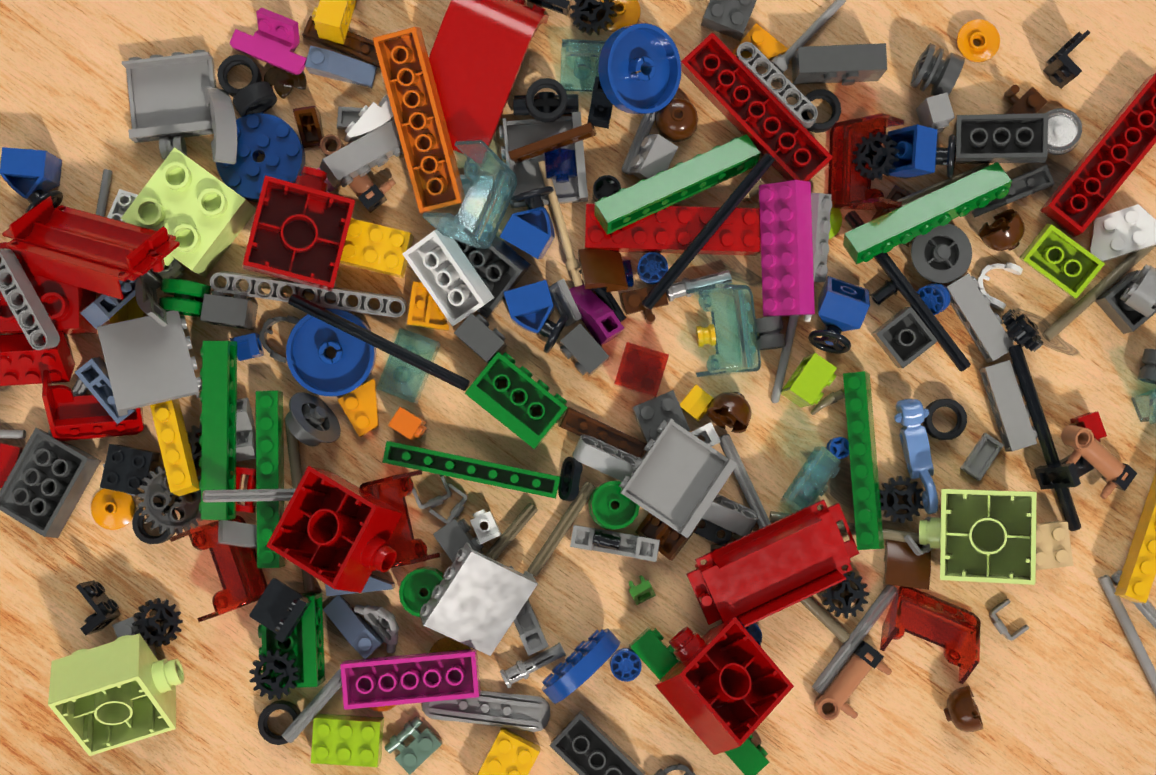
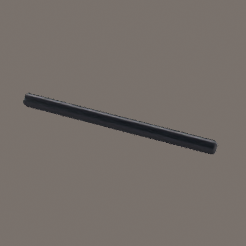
M766 153L646 296L642 301V305L645 308L651 310L773 164L775 159L770 154Z
M851 211L845 216V220L852 229L865 224L856 211ZM883 252L874 256L909 305L938 340V343L958 370L962 372L969 368L971 363L890 256Z
M292 294L289 298V305L463 391L467 389L470 383L468 379L296 294Z
M1011 346L1008 350L1034 428L1036 429L1046 464L1053 465L1060 460L1022 346ZM1056 488L1055 491L1065 521L1068 522L1069 530L1076 531L1081 529V523L1069 488Z

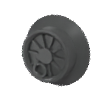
M948 223L944 226L940 225L933 228L925 235L916 236L911 246V259L917 272L925 279L935 283H949L960 278L969 268L972 260V247L966 234L957 226Z
M305 392L296 393L291 397L289 401L290 412L286 415V424L296 439L308 446H318L321 442L332 443L339 438L341 432L339 421L333 411L322 400Z

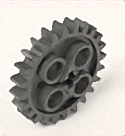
M160 466L155 468L156 474L150 471L148 473L149 478L141 480L144 485H140L137 488L142 494L135 496L136 499L141 500V503L137 504L136 507L143 508L139 516H147L144 524L151 521L153 523L151 530L160 527L159 534H162L167 529L168 536H171L174 530L177 535H181L183 529L187 533L191 531L190 525L194 528L197 527L198 522L196 520L202 521L199 512L201 491L190 493L192 495V502L187 501L184 495L176 496L174 499L175 503L169 506L163 516L161 513L172 500L171 496L174 494L166 486L167 476L165 467L163 470ZM154 497H157L161 500V507H157L154 505ZM172 510H177L180 513L179 520L173 518Z

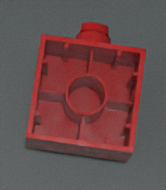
M304 166L301 176H297L295 183L265 175L242 264L243 269L332 291L355 200L326 192L328 186L325 183L327 173L316 168Z
M1 242L0 249L6 248V244L9 242ZM10 249L15 253L58 332H63L64 335L97 333V329L81 314L86 307L96 300V292L32 274L26 254ZM0 291V335L24 334Z
M308 466L266 547L333 589L361 593L372 571L378 570L384 573L393 566L397 552L391 548L388 541L403 513L335 473Z
M736 617L711 628L702 638L697 632L693 634L689 627L679 631L669 641L672 648L675 649L673 653L679 661L655 685L713 755L740 747L794 687Z

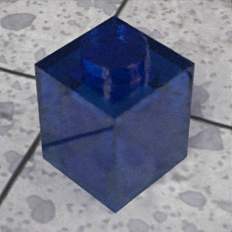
M559 148L544 153L547 179H554L556 183L569 182V178L577 176L575 150Z

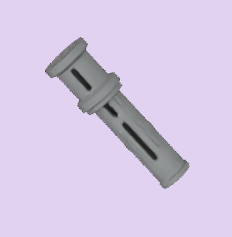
M729 270L691 280L683 278L682 281L673 283L666 291L669 302H672L675 298L691 297L697 291L732 283Z
M559 642L557 645L524 662L522 660L517 661L516 665L507 670L502 669L500 673L505 684L510 688L513 683L523 678L525 680L528 679L530 673L562 656H566Z

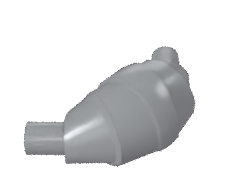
M356 605L354 613L364 615V619L371 624L383 642L387 643V652L394 653L398 643L399 626L393 613L382 606Z

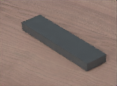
M1042 166L1011 179L1012 183L1009 193L1002 199L997 198L989 202L983 208L978 207L972 210L973 217L975 218L1055 185L1048 166Z

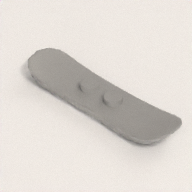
M481 690L480 696L476 698L422 702V711L431 719L484 724L529 732L541 731L547 726L550 718V705L540 696Z

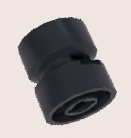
M610 175L599 177L593 185L594 202H597L602 197H609L617 193L621 189L619 181Z

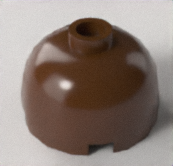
M677 97L673 98L663 109L657 111L655 123L659 134L672 142H680L690 138L696 131L698 124V114L694 105L687 99Z
M1009 209L993 217L995 221L990 226L986 222L979 230L978 235L988 248L996 251L1007 249L1010 251L1020 244L1019 241L1023 237L1025 227L1017 211Z
M739 392L719 394L711 401L707 409L709 411L707 416L713 423L723 429L726 426L733 428L731 432L734 433L745 432L752 416V409L748 401Z
M969 685L954 690L947 699L948 708L944 709L947 721H952L957 729L964 732L984 729L978 706L974 698L972 699L974 695Z

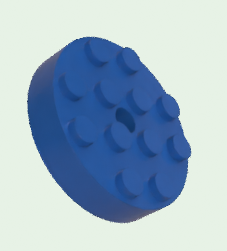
M641 23L622 27L606 40L601 50L598 65L599 80L606 97L621 111L629 114L657 112L670 103L678 90L681 80V60L678 49L671 37L655 25Z
M254 113L238 118L236 120V163L232 165L216 162L218 173L223 182L243 198L254 202L259 201L265 175L295 183L297 176H301L302 168L305 166V150L299 136L292 127L282 119L270 114ZM259 153L265 154V159L262 162H257Z
M332 308L326 309L371 331L363 320L349 311ZM308 314L294 326L289 335L286 346V359L293 377L305 389L322 396H340L355 390L367 380L375 365L376 347ZM329 346L338 350L334 358H330L326 354Z
M609 628L600 631L596 630L588 637V641H582L574 649L575 651L565 659V663L560 662L552 669L554 674H549L542 681L544 684L542 691L554 704L562 701L580 687L619 647L621 642Z

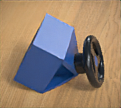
M917 124L889 131L887 135L892 137L891 140L897 142L894 148L900 150L899 153L895 154L899 161L893 163L896 169L890 168L888 170L890 176L906 179L935 173L936 165H947V177L952 178L955 167L956 136L950 135L948 148L937 147L938 129Z
M2 147L0 175L14 191L30 203L25 213L49 196H51L54 209L57 208L63 200V194L58 190H50L60 186L62 160L44 150Z
M553 187L537 188L513 196L511 201L513 203L525 201L527 210L513 213L500 235V238L537 259H543L555 238L552 220L546 208H544L543 200H541V197L554 191Z
M827 276L818 298V315L825 328L824 330L812 331L808 336L809 342L814 347L825 352L835 354L848 352L851 349V342L841 333L861 328L870 307L869 290ZM838 342H842L845 346H841Z
M543 280L505 291L504 295L512 321L526 331L548 337L544 346V352L549 353L560 336L568 316L563 314L557 323L548 320L554 311V305L547 281Z

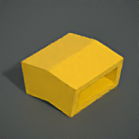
M694 385L679 405L688 415L700 422L708 412L707 409L714 398L698 385Z

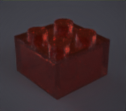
M627 342L614 386L656 398L669 354Z

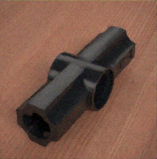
M539 92L534 97V105L540 112L551 113L556 110L560 102L559 96L553 92ZM567 94V107L564 114L579 112L578 94ZM526 95L513 96L514 115H530L527 109Z

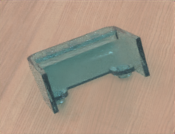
M482 140L456 141L455 146L467 157L464 173L471 182L458 214L455 217L451 213H424L422 217L446 237L478 249H487L493 243L517 186V177Z
M712 284L687 289V294L699 295V304L704 311L711 312L712 324H714L716 333V354L711 355L707 361L708 371L696 373L697 377L723 376L758 371L761 367L760 350H757L756 338L758 334L755 332L754 319L756 317L753 294L750 287L747 285Z

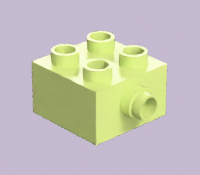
M174 147L121 219L126 223L155 231L164 226L168 234L176 236L175 241L180 243L176 249L164 258L165 265L169 267L172 261L176 259L191 271L206 278L256 212V208Z
M941 489V518L931 517L930 521L920 520L919 544H930V548L941 549L940 580L1035 585L1037 492Z
M140 633L125 635L113 642L91 649H80L69 656L53 660L51 662L48 705L86 753L92 756L176 729V686L184 683V671L178 659L158 661Z

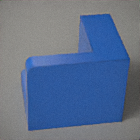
M251 333L230 338V341H237V358L239 361L264 356L262 343L259 341V334Z

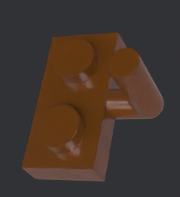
M1013 85L1004 93V97L1013 105L1004 114H1036L1048 101L1034 87H1031L1019 99L1015 94L1019 92L1020 88L1018 85Z
M656 285L621 293L626 315L643 311L646 323L652 324L655 320V315L652 313V309L648 310L642 305V301ZM666 292L653 308L668 305Z

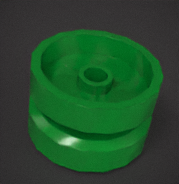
M162 279L161 291L174 295V297L159 298L158 305L166 312L179 311L180 315L201 317L203 302L195 301V299L203 300L204 294L211 293V286L191 280Z
M616 480L603 483L595 488L589 498V514L593 521L601 528L609 530L625 528L633 523L638 516L640 506L620 493L622 489L619 487L621 481ZM612 501L618 504V508L612 509Z
M425 566L419 567L407 574L401 582L399 589L400 602L404 609L410 614L420 617L422 606L428 603L433 589L444 578V573L437 568ZM426 588L428 595L423 596L424 593H421L420 590Z

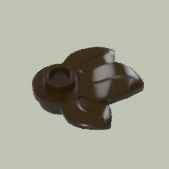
M274 66L267 70L264 75V81L268 82L270 86H274L276 93L282 99H285L290 94L293 86L305 90L307 86L306 75L303 71L295 75Z

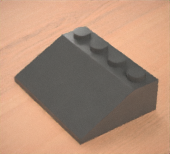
M463 210L454 215L446 228L494 296V299L477 310L487 319L505 298L504 292L514 288L531 264L470 213Z
M35 428L0 490V511L44 537L58 538L101 460L65 441L55 439L51 434L39 428Z

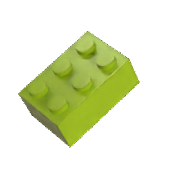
M1048 223L1019 258L1075 299L1078 298L1105 265L1096 256L1058 228Z
M816 353L804 357L783 387L781 394L800 408L813 405L814 403L817 404L824 395L821 392L823 388L827 385L830 386L837 375L834 372L837 367Z
M317 714L313 720L311 763L378 767L382 756L384 717Z

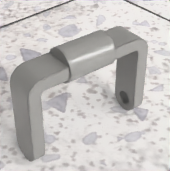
M440 475L447 494L430 499L423 505L415 487H411L419 508L425 509L429 506L434 508L443 504V500L451 497L452 493L444 475Z
M448 483V486L463 498L450 512L449 518L446 520L431 508L429 510L431 514L446 524L451 522L454 517L457 518L465 508L463 505L467 501V495L450 483Z
M931 517L925 518V520L930 521ZM910 535L904 537V540L918 556L926 552L929 553L933 549L930 548V544L923 545L920 549Z
M1006 599L990 610L989 615L994 621L993 625L998 632L1003 634L1006 639L1012 641L1027 631L1029 626L1024 625L1012 635L1009 634L1004 623L995 614L1011 602L1009 599Z

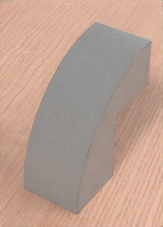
M248 398L237 399L236 462L256 458V432Z

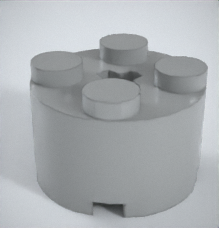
M1146 264L1133 277L1132 282L1134 283L1124 291L1120 299L1124 304L1145 317H1149L1155 311L1152 309V306H1156V268Z

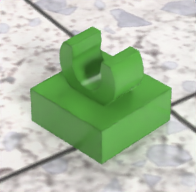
M642 575L639 576L641 584L637 586L632 581H629L631 588L629 592L636 605L656 596L649 580L646 581Z

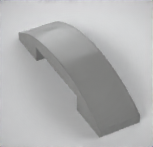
M205 86L206 107H210L214 139L211 142L213 162L235 165L237 158V124L232 100L225 90Z
M150 269L146 274L140 275L136 279V301L143 312L159 325L165 327L167 325L166 311L158 305L156 289L161 287L162 277Z
M574 525L570 547L657 562L660 540ZM602 530V533L620 536L619 550L603 546L596 547L593 544L595 531L600 532Z
M527 600L515 618L514 623L528 656L549 647L533 608L529 600Z

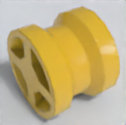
M710 324L708 327L696 326L698 348L707 344L716 346L714 324Z

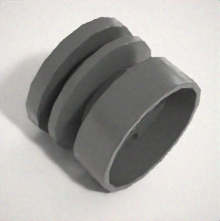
M930 43L917 60L913 69L910 86L916 88L920 81L923 80L920 87L921 91H925L929 84H933L931 95L935 96L947 92L949 96L961 73L965 58L951 52L943 60V48H939L933 56L936 46Z

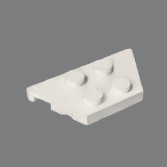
M1139 204L1094 219L1090 253L1102 262L1156 245V219Z

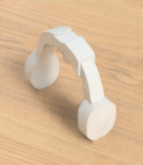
M1010 262L1006 264H988L977 278L978 288L982 295L988 297L991 307L1002 311L1005 309L1006 304L990 296L985 291L983 279L989 281L990 277L985 274L993 269H1004L1013 274L1021 275L1023 268Z

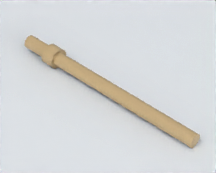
M543 160L538 162L545 187L551 186L554 189L551 194H548V198L567 262H565L566 267L571 273L574 286L578 287L583 285L578 269L580 265L578 259H575L547 161Z

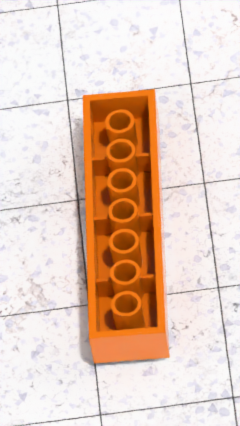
M411 27L373 38L419 212L423 213L465 202L466 197L421 28Z

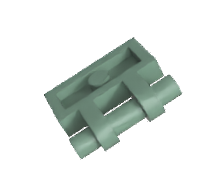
M417 716L411 722L408 721L404 725V729L397 736L393 735L389 739L390 742L384 747L388 753H392L395 749L401 752L395 757V760L409 775L443 743L429 727L422 733L418 730V727L423 722ZM411 734L415 739L406 746L403 741Z

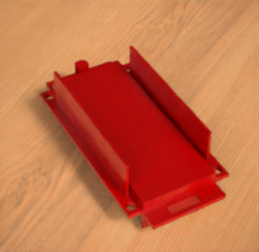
M51 196L11 223L9 228L2 233L4 237L13 239L6 244V248L26 254L32 274L121 300L124 298L119 280L124 282L126 280L134 281L140 275L146 274L150 269L153 272L163 271L165 265L164 258L180 245L179 242L175 241L176 236L168 234L164 226L155 231L63 205L54 209Z
M823 499L695 559L697 563L695 565L696 570L686 575L708 625L718 620H721L723 623L736 617L744 627H747L846 580L843 574L853 570L850 558L860 553L857 550L840 504L836 503L827 508ZM842 520L850 539L844 542L836 523ZM703 559L706 560V563L704 565L701 564V560ZM847 565V568L842 570V566Z

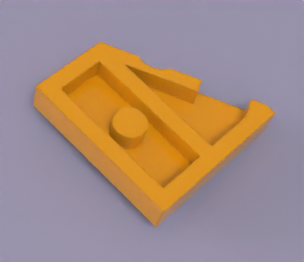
M756 23L732 53L736 56L739 45L744 42H750L770 60L780 54L783 55L788 48ZM743 51L740 54L746 59L752 56L749 51Z
M413 281L407 325L449 331V326L443 312L423 283Z
M374 378L337 399L359 437L379 427L378 401L376 397L377 385Z

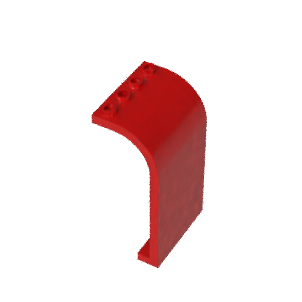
M451 0L429 56L452 148L480 162H484L489 154L487 151L532 38L542 23L546 24L549 15L544 14L546 9L537 5H533L532 8L525 6V0Z

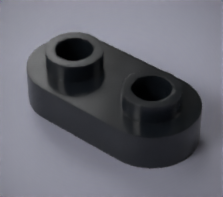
M567 457L563 462L558 488L560 499L566 501H573L578 496L580 477L583 471L582 463L573 457Z
M701 518L705 522V526L697 528L694 533L719 545L729 542L732 536L731 531ZM724 530V537L719 538L717 532Z

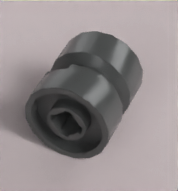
M782 316L754 319L755 332L759 333V336L756 338L757 350L786 347L784 334L780 332L783 329Z
M1144 349L1142 362L1145 366L1140 368L1138 380L1156 384V349Z

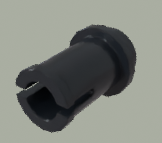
M886 280L885 285L870 294V296L879 306L893 294L897 295L898 289L891 280Z
M602 530L600 532L595 531L593 544L596 547L603 546L619 550L620 536L602 533Z

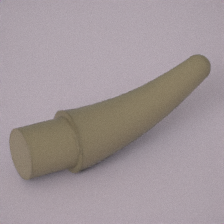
M842 390L835 393L832 392L813 408L811 414L815 415L826 406L845 398L844 392Z

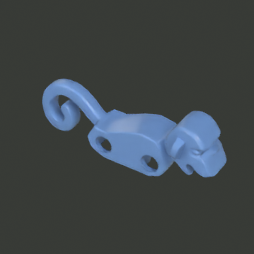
M918 399L900 400L895 406L898 414L895 415L894 419L903 426L900 429L899 435L910 478L921 479L926 490L922 492L924 509L926 513L933 514L938 511V496L931 477L934 475V467L925 426L921 425L924 422V418L929 415V410L924 409Z

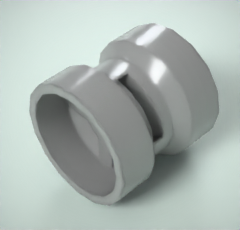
M182 135L175 136L173 139L168 137L159 138V150L162 159H166L174 147L184 155H187L186 142Z

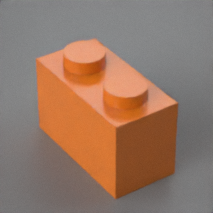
M399 407L388 426L410 440L421 439L427 430V427H425L427 422L403 407Z

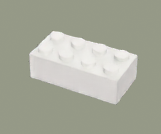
M445 225L434 230L402 253L452 327L494 299V296Z

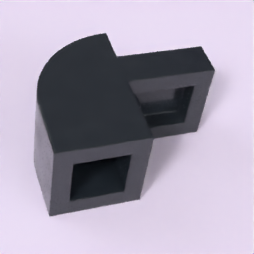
M595 76L588 123L595 127L609 129L613 104L606 97L599 76Z

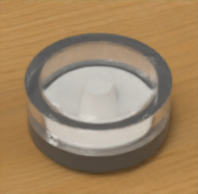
M1057 108L1046 112L1048 113V153L1063 155L1072 151L1078 145L1081 138V120L1074 112L1064 108Z

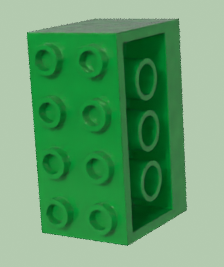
M497 352L465 394L533 449H536L567 411L568 407L565 406L567 401L557 393L555 396L548 392L550 387L540 379L538 382H535L531 378L533 376L532 373L525 367L521 366L519 369L515 366L516 361L509 354L504 352L502 355ZM506 379V384L508 386L506 388L502 387L501 389H498V381H503ZM524 393V402L519 401L515 403V395ZM542 407L540 410L542 415L533 417L532 408Z
M322 592L300 593L312 602L290 635L291 643L288 640L283 643L275 639L277 635L275 632L259 624L258 636L262 638V647L259 648V655L263 653L267 657V651L271 649L274 654L278 649H281V655L289 652V660L296 658L295 663H293L294 667L300 666V669L295 672V674L300 676L299 680L294 681L297 684L296 688L318 687L325 681ZM279 661L281 665L286 667L282 661ZM267 662L264 663L261 673L265 672ZM273 671L267 676H275L277 678L282 673H275ZM286 676V677L284 678V680H283V682H284L283 687L287 684V682H288V680H289V676ZM263 682L267 687L271 688L270 685H268L267 683Z

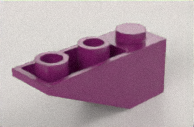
M584 284L569 289L582 316L581 320L600 346L621 333L624 327L613 310L590 289H585Z

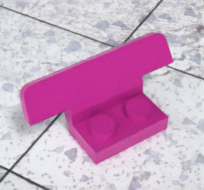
M261 7L256 12L258 30L253 36L235 29L230 40V45L233 49L295 75L302 73L307 58L294 53L300 43L297 21Z

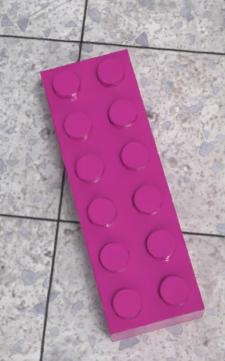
M791 180L759 185L763 316L815 314L811 182Z
M476 649L347 660L340 664L344 710L476 698L481 694Z

